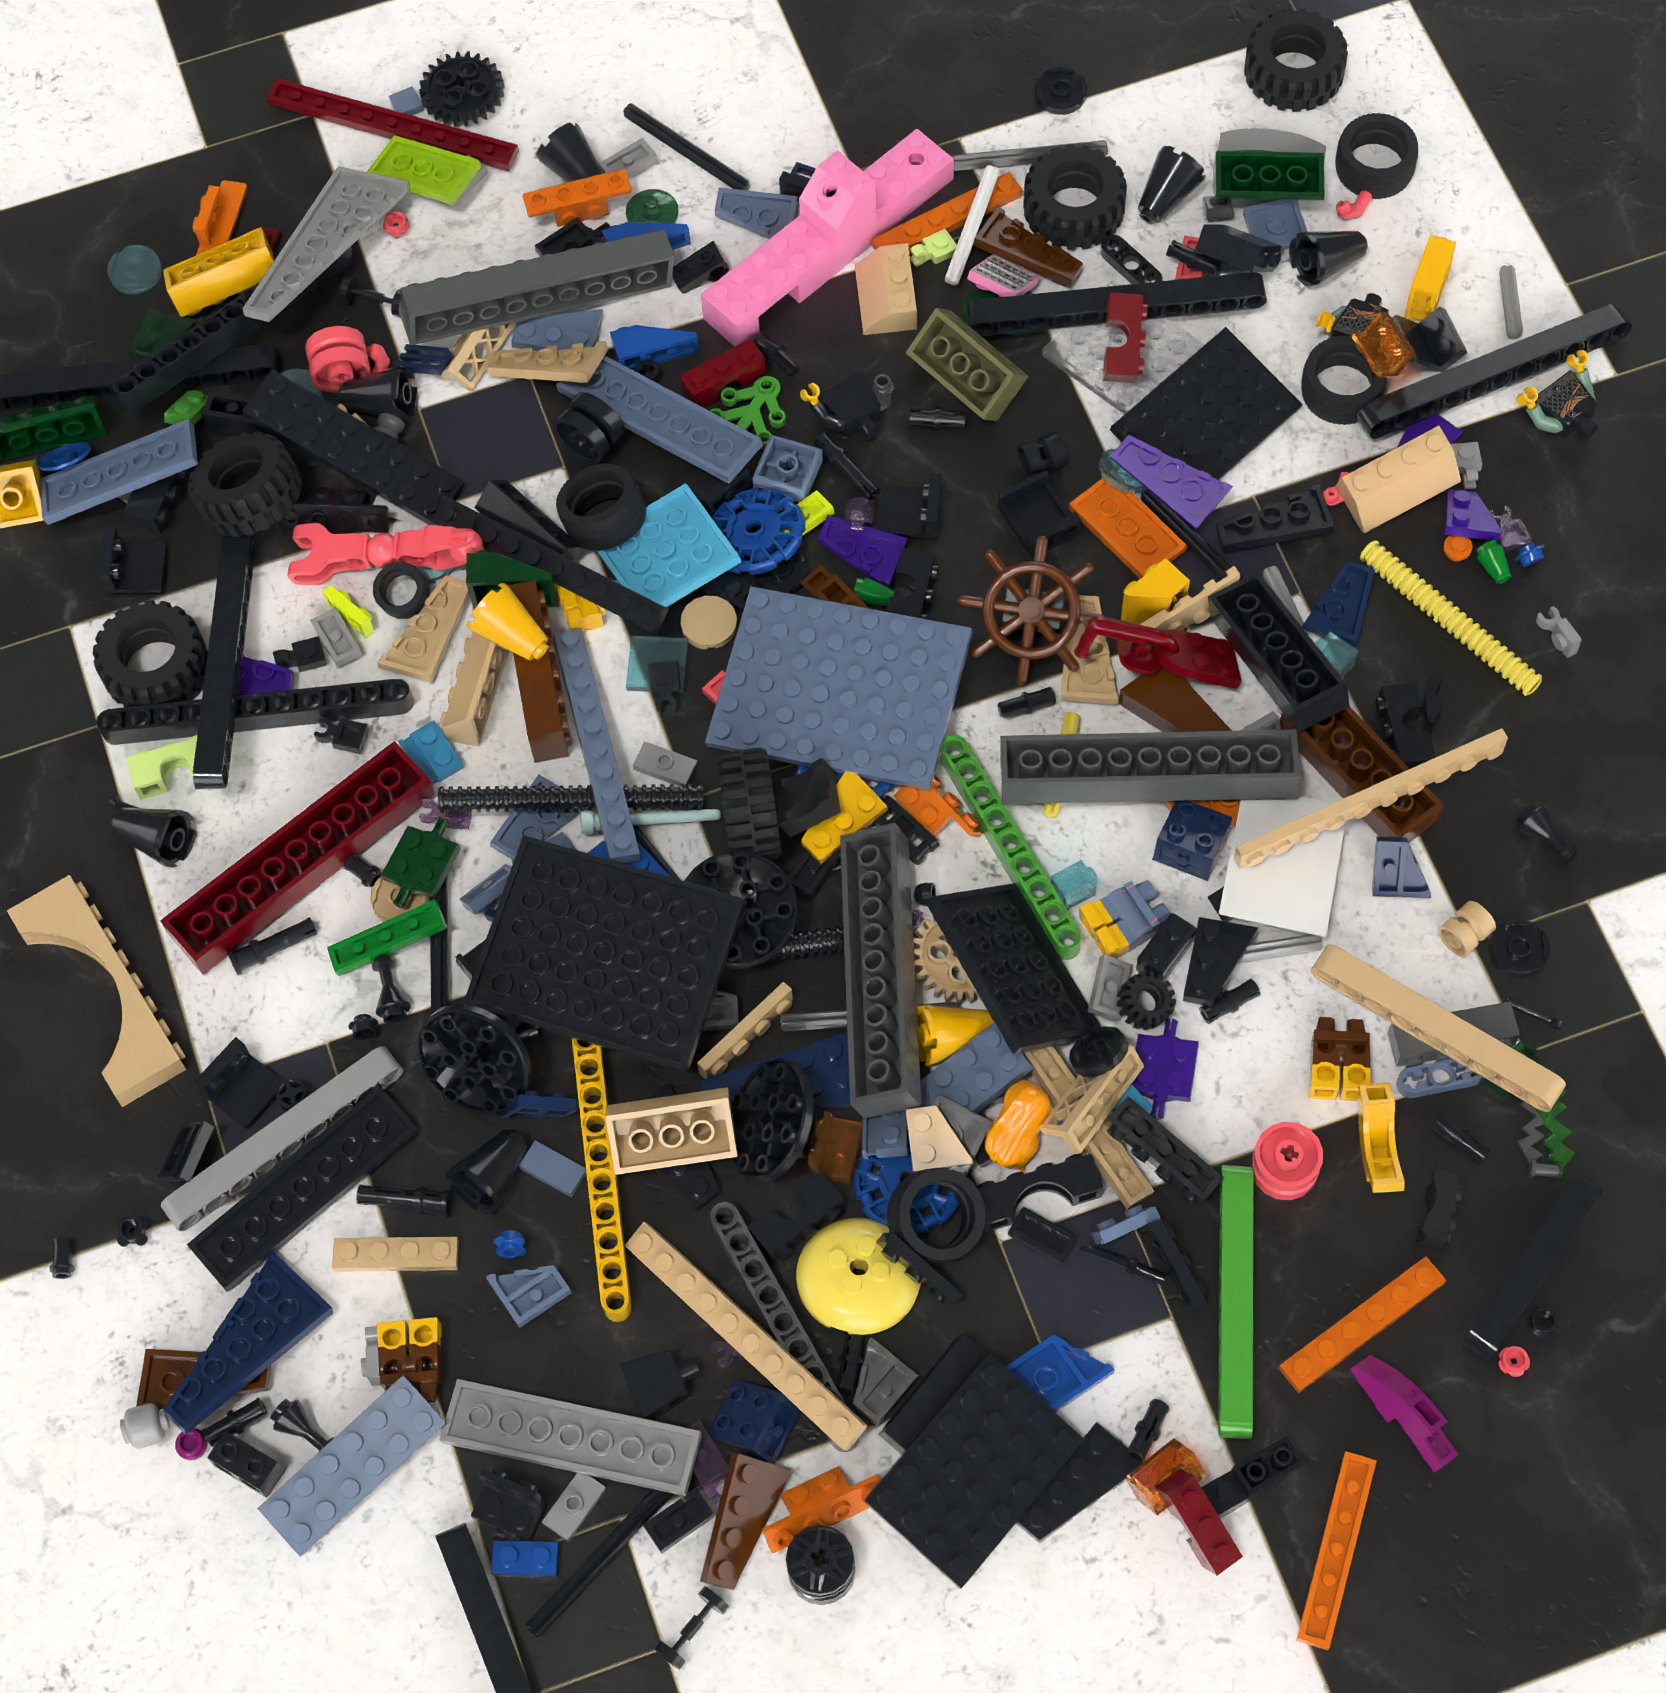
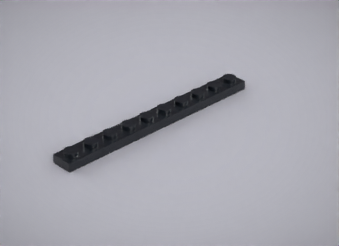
M445 495L432 521L442 526L474 530L482 538L483 547L552 574L555 584L653 634H657L669 610L667 607Z

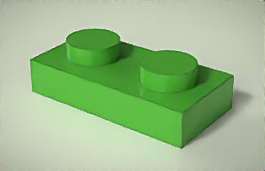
M196 390L187 391L164 412V422L174 425L189 419L194 425L203 417L202 412L208 395H204Z

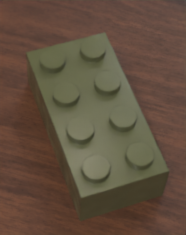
M936 308L906 351L908 356L983 420L998 421L1029 377L951 310Z

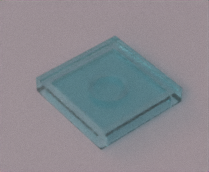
M631 636L626 680L627 691L651 692L648 664L650 662L678 660L681 689L673 691V693H684L689 645L688 638Z

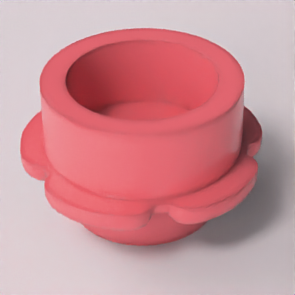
M399 211L390 212L385 216L383 229L393 237L401 236L409 229L408 219Z
M1506 1347L1499 1354L1500 1361L1498 1364L1500 1369L1504 1373H1509L1512 1377L1522 1376L1524 1371L1528 1370L1530 1366V1359L1526 1351L1521 1347ZM1511 1359H1515L1517 1363L1512 1364Z

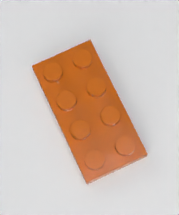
M1112 472L1069 503V510L1072 513L1076 512L1082 520L1081 522L1139 579L1144 576L1146 570L1155 563L1158 565L1165 558L1171 563L1187 549V545Z

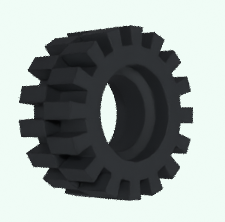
M1142 971L1132 976L1120 987L1121 990L1117 993V997L1120 999L1116 1004L1117 1007H1123L1119 1011L1120 1016L1125 1014L1128 1016L1125 1020L1127 1024L1134 1021L1133 1028L1138 1029L1142 1026L1143 1030H1148L1151 1027L1153 1029L1173 1013L1174 1008L1172 1007L1176 1004V999H1171V997L1175 995L1174 989L1168 991L1167 987L1171 985L1168 980L1165 983L1161 982L1164 976L1158 974L1154 978V972L1149 971L1145 974V971ZM1144 990L1153 997L1155 1001L1154 1010L1148 1011L1141 1007L1137 1000L1138 991Z

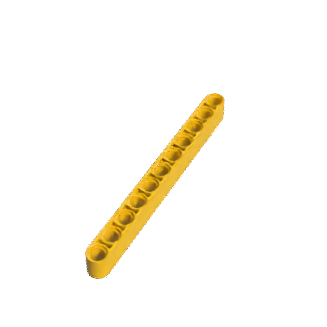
M572 1038L600 1299L605 1316L613 1322H621L629 1317L632 1305L617 1175L614 1172L605 1119L606 1106L609 1104L602 1047L593 1044L589 1047H582L580 1044L583 1041ZM589 1067L597 1068L596 1073L593 1075L583 1074L584 1070ZM597 1095L601 1097L597 1103L589 1104L586 1102L590 1096ZM594 1124L604 1125L600 1132L594 1133L589 1131L590 1127ZM599 1152L607 1154V1157L602 1161L592 1160L593 1156ZM602 1181L611 1183L609 1188L603 1191L595 1188ZM605 1210L614 1212L613 1216L608 1220L600 1219V1213ZM607 1240L617 1241V1245L613 1249L607 1250L602 1248L603 1243ZM617 1269L621 1271L616 1279H607L605 1277L609 1270ZM614 1299L624 1301L623 1306L619 1309L614 1310L608 1307Z

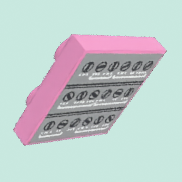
M993 254L972 268L967 279L975 283L979 289L990 290L998 294L999 297L1024 295L1038 285L1040 276Z

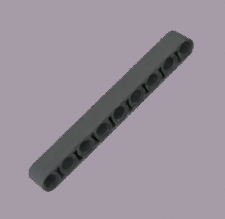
M729 1202L716 1204L711 1210L710 1216L713 1230L773 1339L788 1353H791L795 1347L805 1348L807 1350L806 1355L795 1359L811 1374L820 1375L822 1377L821 1383L845 1404L737 1208ZM723 1215L733 1217L732 1222L727 1225H722L717 1221ZM738 1241H744L748 1244L742 1251L732 1249L733 1244ZM753 1267H758L762 1270L761 1275L755 1278L749 1277L746 1273ZM768 1293L777 1296L776 1301L772 1304L763 1303L761 1298ZM781 1320H788L792 1323L791 1328L786 1331H780L775 1326ZM827 1435L832 1446L840 1452L852 1451L857 1446L859 1440L858 1438L850 1449L845 1451Z

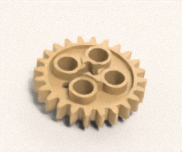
M933 918V922L925 919L923 923L925 929L918 928L916 932L918 938L913 939L914 948H916L914 949V959H918L914 961L915 970H921L917 974L916 980L926 979L927 981L923 989L926 990L933 986L935 988L933 997H937L941 992L945 993V1002H948L952 995L955 996L958 1004H960L963 996H966L968 1002L972 1003L975 991L966 979L960 981L952 975V972L960 971L954 962L956 959L954 951L948 944L947 939L946 942L939 939L940 937L945 938L935 919ZM939 950L943 952L945 958L935 959L931 955V951Z

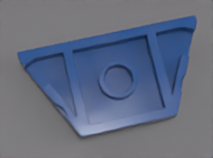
M1052 1335L1005 1366L1054 1412H1057L1114 1374L1115 1371L1111 1365L1099 1362L1090 1357L1089 1353L1080 1348L1070 1346L1067 1341L1056 1335Z

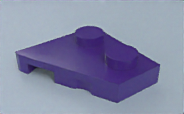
M1448 489L1446 496L1445 535L1500 541L1502 530L1478 494L1465 490Z

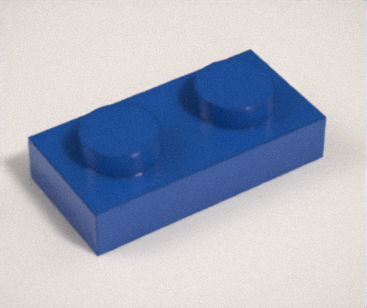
M494 1540L491 1573L493 1576L557 1577L559 1543Z

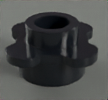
M144 1216L121 1218L118 1221V1232L120 1235L117 1238L118 1244L122 1247H126L128 1244L145 1245L148 1241L146 1236V1227L149 1225L148 1219ZM132 1229L136 1230L134 1234L130 1233Z

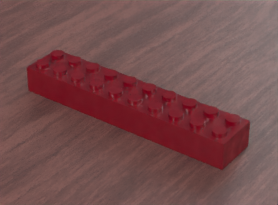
M395 741L170 912L160 922L170 938L204 975L228 956L227 951L231 950L234 952L341 869L350 855L353 856L354 853L359 855L434 797L435 792L431 780Z

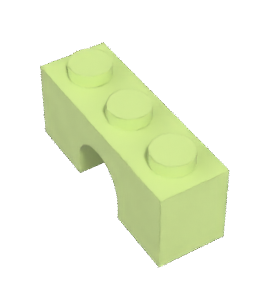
M197 735L182 742L167 743L155 750L140 751L134 756L126 758L133 788L140 800L168 792L166 779L168 774L176 768H187L193 776Z

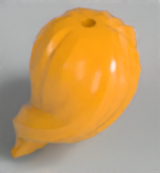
M1019 1080L1010 1086L1004 1096V1106L987 1132L985 1150L990 1159L999 1166L1025 1171V1164L1039 1148V1132L1041 1131L1039 1127L1051 1113V1102L1046 1093L1036 1083Z

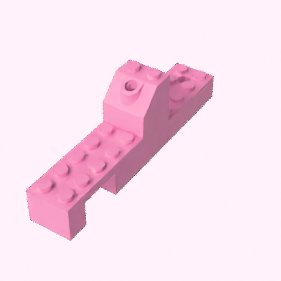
M915 129L864 171L837 150L818 165L799 198L800 215L701 293L703 319L734 347L750 338L754 341V338L760 333L758 317L787 293L799 304L868 249L871 246V239L894 228L954 179V159L918 129Z

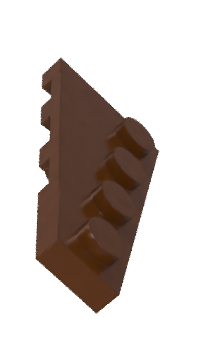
M998 206L975 237L973 246L1071 287L1082 271L1083 263L1057 245L1050 246L1044 241L1045 237L1039 233L1032 234L1023 228L1024 223L1017 218L1011 220L1005 216V210Z

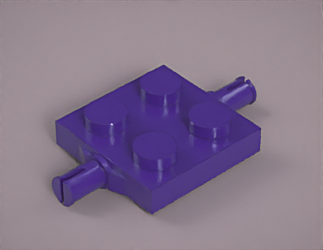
M1170 1018L1165 1020L1163 1035L1138 1034L1135 1050L1144 1067L1132 1082V1085L1142 1096L1153 1100V1110L1150 1115L1155 1119L1157 1109L1158 1119H1163L1165 1102L1174 1100L1191 1102L1199 1041L1175 1037L1178 1021L1172 1019L1171 1024Z

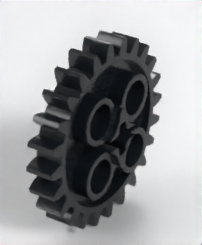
M459 51L456 52L455 58H451L449 54H446V61L444 62L437 58V66L429 64L430 72H423L424 80L419 82L421 87L419 93L423 108L426 107L427 114H433L435 121L442 118L445 125L451 120L454 127H457L459 121H463L464 126L467 127L469 120H472L475 124H478V117L487 120L486 112L495 113V106H501L500 98L504 97V81L501 71L497 70L496 63L490 64L488 57L481 61L480 53H477L472 58L470 51H467L464 57H461Z

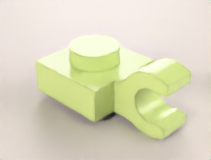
M943 229L923 238L922 244L910 248L913 254L910 257V261L917 267L932 259L936 265L953 257L957 244L947 230Z

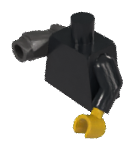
M861 370L820 393L818 385L810 383L808 386L812 391V396H809L807 391L802 389L800 397L806 402H811L810 408L823 427L837 432L841 431L847 437H851L861 431L866 439H871L880 431L876 422L880 419V412L889 407L891 403L890 396L894 386L888 375L879 374L875 377L873 387L871 388L865 374Z

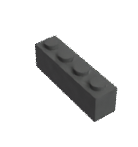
M1511 1001L1451 1012L1511 1048L1516 1045L1520 1036ZM1390 1024L1387 1034L1396 1067L1405 1065L1407 1068L1422 1065L1427 1061L1435 1060L1437 1062L1452 1059L1396 1025Z

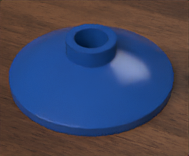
M77 442L59 447L41 457L37 462V466L43 471L66 469L84 459L91 451V447L86 442Z

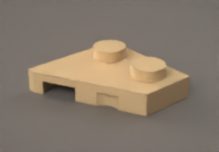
M938 1106L906 1109L914 1172L931 1168H949L974 1164L973 1158L967 1152L955 1131L950 1127Z

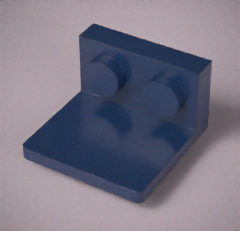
M1188 800L1175 801L1157 838L1152 860L1208 881L1216 854L1228 831L1232 817Z
M736 1379L708 1431V1436L712 1439L747 1449L759 1460L775 1464L801 1410L781 1392Z

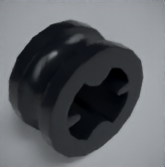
M643 360L636 365L635 372L645 376L643 372L649 371L651 376L646 378L656 383L659 382V367L654 361Z

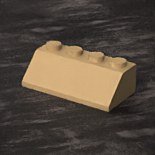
M1437 426L1343 476L1335 487L1360 530L1365 534L1461 482L1454 450L1440 426Z
M472 632L471 638H466L464 644L465 657L463 662H459L457 665L456 685L449 690V706L447 712H443L441 715L440 728L443 729L448 741L479 747L509 650Z
M728 1087L606 1106L605 1119L615 1175L738 1157Z

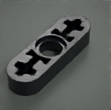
M1113 234L1106 236L1102 240V258L1129 283H1145V279L1149 282L1152 280L1155 282L1162 281L1163 277L1160 271L1122 237ZM1108 247H1118V252L1115 249L1108 250ZM1127 261H1135L1139 266L1131 270L1127 269L1124 264Z

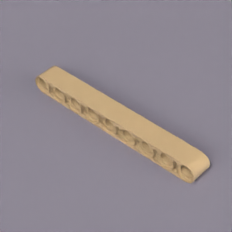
M1328 944L1311 968L1313 976L1322 983L1541 1111H1551L1566 1087L1565 1081L1557 1074L1335 945Z

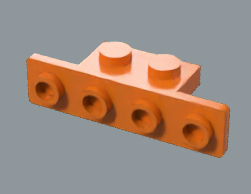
M620 169L523 193L522 196L529 218L554 212L557 227H561L577 217L581 221L609 215L607 199L629 194L632 192L626 169Z
M223 180L220 187L209 185L206 195H203L201 198L199 215L193 221V232L196 233L200 244L196 255L230 241L248 189L246 183Z
M934 775L930 791L902 786L893 795L910 815L934 837L941 832L952 818L969 836L980 837L983 834L982 830L978 827L979 821L971 813H965L959 807L961 802L955 795L950 792L946 793L940 787L942 782L936 775Z
M838 1466L780 1493L790 1515L762 1529L771 1553L788 1547L795 1535L807 1527L816 1525L830 1527L870 1508L862 1500L881 1479L880 1475L876 1474L849 1487Z

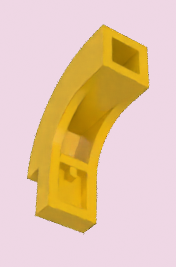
M1390 1083L1359 1085L1358 1123L1361 1154L1366 1181L1370 1182L1373 1193L1404 1191L1405 1181L1395 1143V1100Z

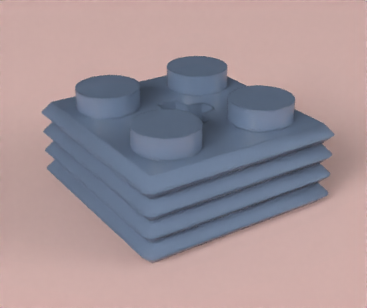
M771 435L752 477L753 488H761L765 491H769L770 488L777 489L791 496L794 501H802L808 497L822 464V449Z

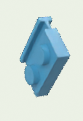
M434 720L409 734L410 737L398 741L402 750L428 776L432 784L437 781L441 782L465 768L462 760Z

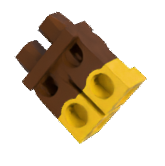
M1319 1017L1317 1027L1314 1029L1311 1039L1308 1098L1336 1100L1339 1091V1067H1341L1340 1100L1358 1101L1359 1085L1371 1084L1370 1033L1365 1032L1362 1019L1347 1020L1346 1031H1335V1019Z
M438 1318L409 1320V1326L405 1320L377 1323L380 1385L386 1391L404 1375L428 1403H435L437 1387L442 1386L440 1346L442 1325Z

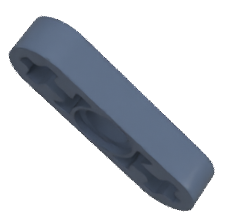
M1447 1059L1403 1069L1398 1076L1396 1087L1402 1096L1416 1098L1475 1086L1482 1081L1483 1077L1475 1073L1474 1077H1471L1469 1072L1460 1073L1458 1080H1456V1073L1465 1071L1466 1067L1453 1059ZM1436 1070H1443L1449 1075V1081L1444 1084L1437 1083L1433 1079L1432 1073ZM1424 1073H1426V1080L1419 1081L1423 1079ZM1407 1077H1411L1412 1081H1419L1415 1088H1411L1410 1084H1404Z

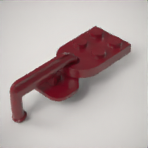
M1098 616L1091 619L1077 647L1074 649V654L1078 658L1085 659L1090 657L1091 645L1096 636L1101 635L1115 638L1120 662L1130 671L1153 675L1165 668L1183 678L1237 689L1242 682L1235 651L1231 644L1225 639L1204 636L1199 633L1176 629L1165 631Z

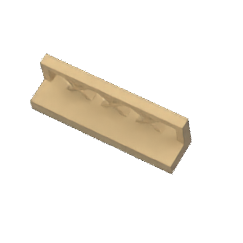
M516 322L500 325V335L498 338H490L489 328L462 334L451 350L452 356L441 376H437L443 381L453 378L467 391L473 390ZM485 343L486 356L485 358L477 359L475 346ZM464 364H471L473 376L470 380L459 372Z
M1129 1044L1128 1053L1122 1062L1114 1069L1099 1075L1096 1079L1087 1082L1090 1077L1078 1075L1039 1127L1042 1133L1062 1137L1071 1152L1080 1154L1144 1067L1133 1045ZM1084 1095L1081 1100L1071 1104L1074 1099ZM1067 1117L1061 1126L1056 1125L1059 1120Z

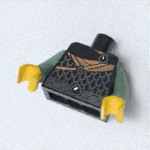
M1374 293L1367 294L1364 301L1351 299L1347 306H1341L1332 313L1321 312L1315 324V327H1324L1327 333H1330L1332 328L1330 338L1350 336L1369 342L1380 353L1385 348L1393 349L1394 352L1398 351L1400 336L1395 334L1393 322L1387 319L1389 310L1380 306L1382 298Z
M1577 351L1579 362L1576 361L1574 354L1567 357V364L1576 370L1574 373L1571 370L1540 393L1534 387L1529 386L1524 388L1525 394L1517 395V403L1522 406L1527 405V414L1537 429L1557 434L1560 437H1567L1577 429L1585 438L1590 437L1597 430L1598 425L1590 419L1596 406V398L1588 369L1583 367L1588 361L1586 351Z

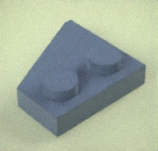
M554 1265L539 1267L536 1270H516L513 1274L499 1276L490 1274L486 1277L488 1283L519 1328L572 1294Z

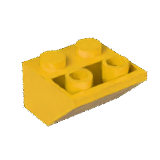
M1166 558L1158 565L1156 563L1151 565L1141 579L1130 582L1124 589L1121 621L1141 624L1164 609L1168 610V612L1172 611L1174 605L1179 602L1178 600L1188 595L1190 580Z

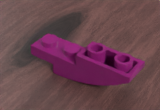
M1369 1355L1350 1369L1386 1422L1389 1423L1395 1418L1398 1420L1404 1432L1410 1437L1433 1472L1441 1469L1459 1455L1440 1429L1448 1421L1433 1402L1402 1373L1372 1355Z

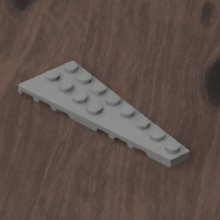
M338 166L243 307L245 317L270 322L410 191L409 181Z

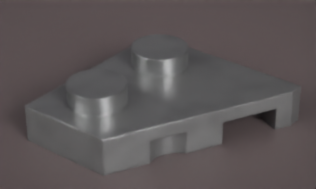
M872 1337L867 1344V1351L861 1368L853 1407L878 1427L918 1380V1375Z

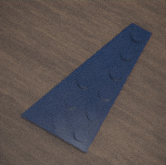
M845 1032L717 1075L716 1077L699 1081L702 1091L728 1087L731 1102L733 1095L740 1090L745 1080L759 1063L774 1058H782L793 1061L804 1069L812 1086L813 1099L823 1101L822 1110H843L844 1107H852L850 1105L848 1034Z
M273 1251L266 1257V1263L260 1272H256L251 1279V1285L243 1297L238 1298L213 1335V1341L207 1350L202 1351L196 1360L197 1365L190 1375L183 1379L164 1407L166 1416L185 1435L333 1314L332 1307Z

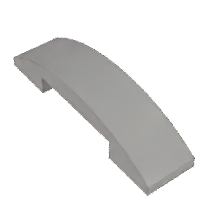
M1251 128L1222 132L1220 134L1218 151L1324 153L1325 160L1326 146L1311 138L1291 132Z

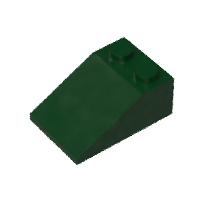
M477 551L476 553H467L466 584L473 610L492 589L496 593L502 589L499 586L500 583L513 585L534 580L536 581L538 591H544L547 608L558 607V598L552 574L496 552Z

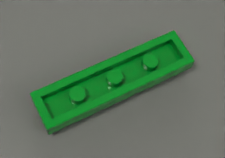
M434 899L328 946L327 950L335 973L341 976L373 962L379 956L389 955L447 929L439 903Z

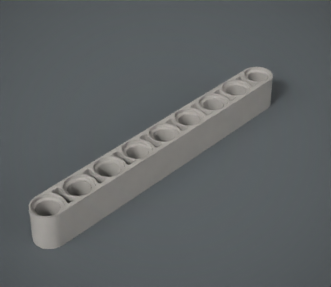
M385 1046L372 1050L192 1178L190 1182L185 1183L171 1193L161 1203L162 1210L178 1231L188 1230L317 1138L380 1086L384 1090L402 1075V1067Z

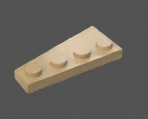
M1235 566L1231 567L1226 571L1228 576L1216 583L1214 579L1203 585L1204 589L1192 598L1186 595L1178 600L1179 602L1174 605L1172 611L1168 612V610L1164 609L1139 625L1165 631L1170 629L1183 631L1185 627L1193 623L1199 624L1204 622L1210 616L1208 596L1238 582L1240 573Z
M445 575L424 602L425 606L418 615L415 614L411 618L407 629L401 636L398 635L391 644L392 648L385 656L382 655L378 660V667L432 683L470 597L466 581Z

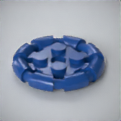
M753 488L739 492L729 502L725 501L711 518L741 559V563L728 570L737 574L749 572L750 575H755L777 568L778 563L783 560H789L797 551L802 542L801 533L805 531V519L801 507L795 505L794 499L788 494L772 488L769 491ZM740 507H742V509H745V510L741 511L740 513H738L737 515H736V513L734 512L735 510H737V509L740 508ZM754 526H761L760 530L755 533L748 532ZM783 529H789L790 533L783 532ZM744 556H751L750 560H743Z
M909 1134L908 1156L877 1158V1155H870L868 1159H863V1154H861L859 1168L854 1171V1193L857 1201H861L864 1207L862 1211L869 1219L885 1226L888 1225L886 1213L890 1196L899 1185L903 1175L915 1173L912 1166ZM872 1166L881 1167L879 1175L870 1173ZM935 1184L927 1185L917 1192L910 1208L911 1226L916 1235L929 1232L928 1229L937 1224L940 1227L956 1212L960 1204L950 1190H948L947 1196L939 1194L940 1185ZM880 1190L883 1198L874 1201L872 1194ZM929 1206L932 1213L922 1217L919 1210Z

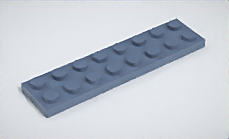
M604 356L588 383L559 381L556 384L558 392L571 399L578 392L593 394L603 400L617 413L626 429L728 484L763 446L761 438L607 356Z

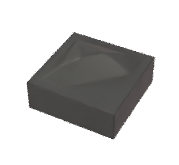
M1203 197V209L1206 219L1233 217V206L1230 198Z

